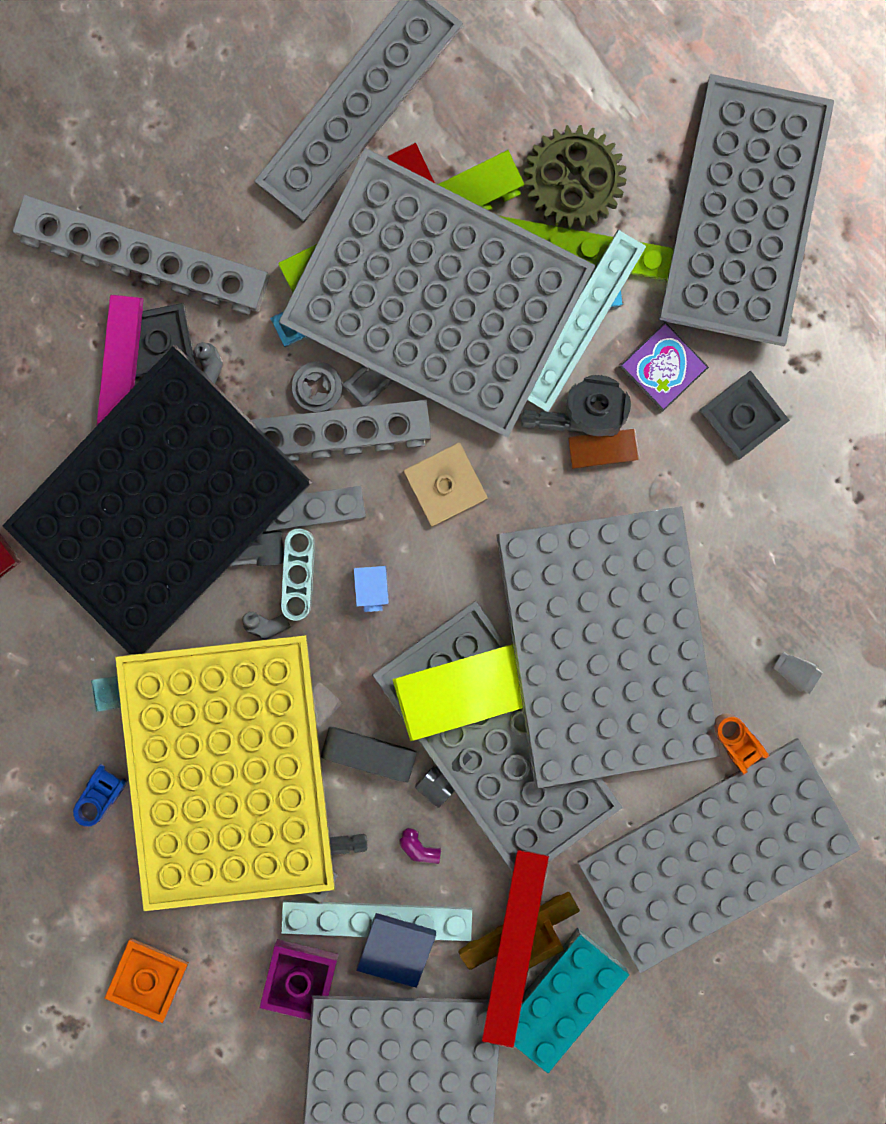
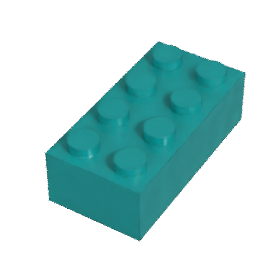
M579 928L563 945L564 951L553 957L525 991L514 1046L546 1073L553 1069L629 976L625 966Z

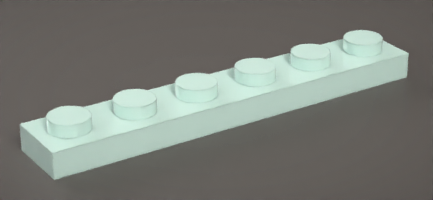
M617 230L588 279L527 399L528 401L549 412L646 248L645 245Z
M283 900L281 934L367 937L375 913L434 929L436 930L435 940L471 941L472 908L322 902L321 904L318 901Z

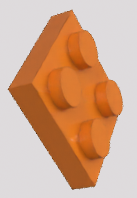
M130 938L104 999L163 1023L189 962Z

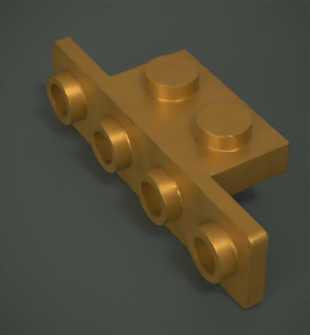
M570 892L557 895L549 902L540 906L529 969L564 951L553 926L580 911ZM503 925L482 938L469 942L465 947L458 950L461 959L469 970L498 956Z

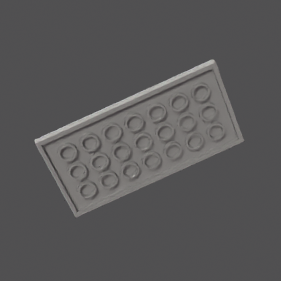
M710 74L659 320L783 347L786 345L834 100Z
M474 601L372 674V676L403 718L392 679L507 646V644L477 602ZM523 708L418 739L512 873L518 849L549 855L550 862L623 808L601 777L535 788ZM462 751L459 757L462 769L459 772L453 771L452 762ZM465 753H468L472 758L464 765L463 757Z
M798 738L771 752L766 759L761 758L747 769L748 772L745 775L739 770L578 861L640 973L861 850Z

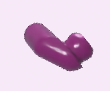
M408 828L402 832V838L399 840L400 846L411 860L432 864L440 863L441 848L424 847L418 840L419 833L415 829Z

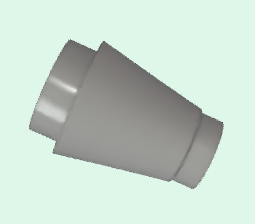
M784 652L773 667L800 692L804 690L809 694L823 674V672L816 669L817 665L787 655Z

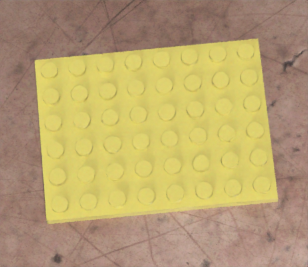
M307 635L115 657L143 910L151 911L335 890Z

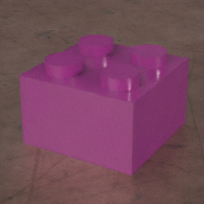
M277 939L260 1008L310 1020L312 996H329L339 954Z

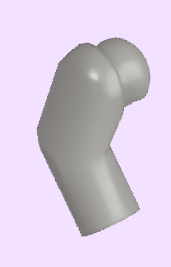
M201 342L196 345L194 353L204 368L203 373L215 384L222 370L223 362L216 347L211 343Z

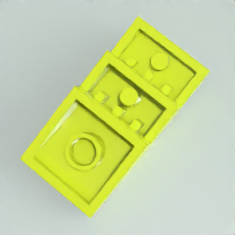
M513 644L392 679L410 741L523 708Z

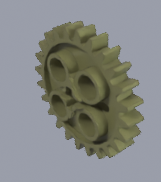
M566 125L564 135H560L556 129H553L552 140L544 135L542 136L543 148L535 144L533 145L532 151L537 157L527 156L526 163L532 167L524 168L523 175L531 179L524 182V188L533 189L528 194L527 199L528 201L538 200L534 210L536 212L544 208L546 210L544 220L549 219L552 215L556 216L555 226H558L563 219L567 220L568 229H571L574 221H578L581 229H584L586 219H589L593 225H597V214H600L605 219L608 218L609 212L606 207L616 209L618 203L614 198L623 197L624 192L618 187L625 186L627 179L618 175L625 173L626 166L617 165L622 160L623 155L622 153L612 154L616 144L611 143L606 146L604 144L606 134L601 135L598 139L594 138L595 128H591L587 135L583 134L582 125L578 126L576 133H572L569 125ZM576 149L581 150L585 154V158L581 161H575L570 158L569 152ZM556 156H561L564 159V162L567 167H565V165L562 162L557 160ZM549 169H555L561 174V177L558 180L551 181L545 177L544 173ZM570 172L574 176L579 173L581 175L580 182L577 179L570 181ZM596 173L601 174L606 182L602 185H594L590 182L589 176ZM584 188H585L590 194H593L594 198L590 199V198L586 195V192H585ZM569 193H575L580 197L581 202L577 205H571L565 201L564 197Z

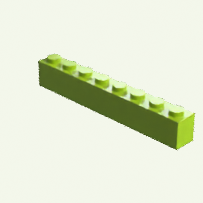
M506 150L437 185L486 210L492 209L490 203L501 197L503 202H507L521 195L519 188L525 184L509 150ZM317 244L278 263L292 292H294Z

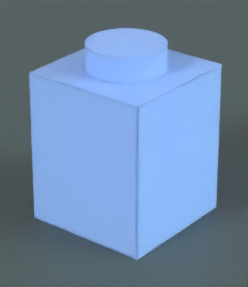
M386 566L354 568L356 606H364V612L383 611L382 604H389Z

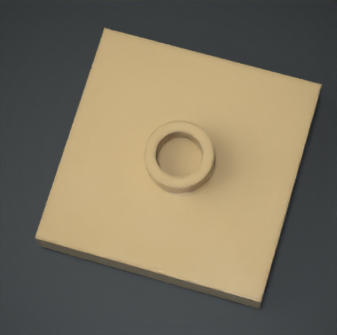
M460 442L403 470L431 527L488 499Z

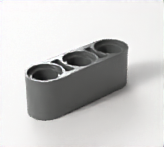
M329 726L320 757L341 765L408 783L417 751Z

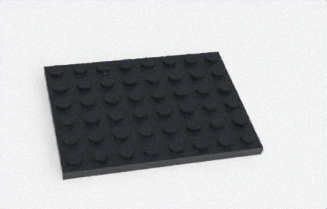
M174 345L2 526L130 655L143 654L311 485L312 481L177 345Z

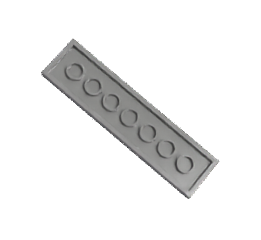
M400 0L255 179V183L305 223L460 31L463 23L435 0Z

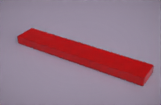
M517 850L482 1042L514 1048L549 855Z

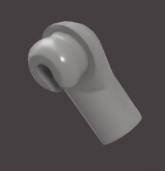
M248 612L242 619L244 629L248 633L262 639H268L291 628L284 614L268 620L255 612Z

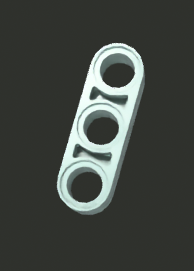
M300 528L288 533L284 545L281 609L284 616L293 621L307 617L312 607L315 539L308 530ZM297 534H304L308 538V547L303 552H297L292 547V539ZM296 565L304 567L307 572V577L301 584L294 583L290 578V571ZM293 597H299L305 603V610L300 615H294L288 609V603Z

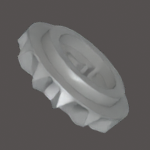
M314 361L303 365L297 370L292 380V393L295 400L301 407L312 412H322L331 409L339 401L343 386L339 373L331 365L324 362ZM325 375L322 385L329 394L318 392L312 399H309L312 395V388L305 380L317 382L319 378L321 379Z

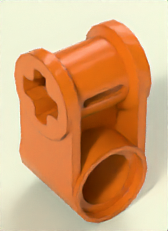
M726 713L719 715L715 719V733L718 740L743 775L758 760L769 757V754L759 740L735 715ZM729 721H734L737 728L736 732L730 737H724L722 734L723 725Z

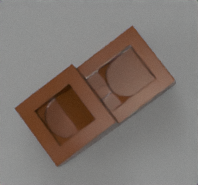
M636 429L620 430L614 436H593L588 434L568 437L572 469L639 460Z

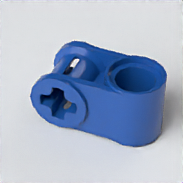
M100 764L73 809L75 820L82 826H92L100 822L111 805L117 800L128 780L125 778L120 780L106 771L103 764ZM85 803H92L96 806L97 816L95 819L90 820L83 816L82 807Z

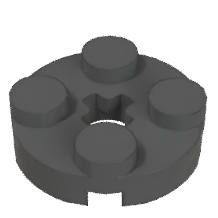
M603 375L585 377L583 382L573 385L568 394L566 411L570 418V425L577 431L593 436L617 435L620 428L626 423L631 409V400L627 391L624 393L619 387L620 383L610 377ZM595 401H601V405L607 408L596 410L591 405H594Z

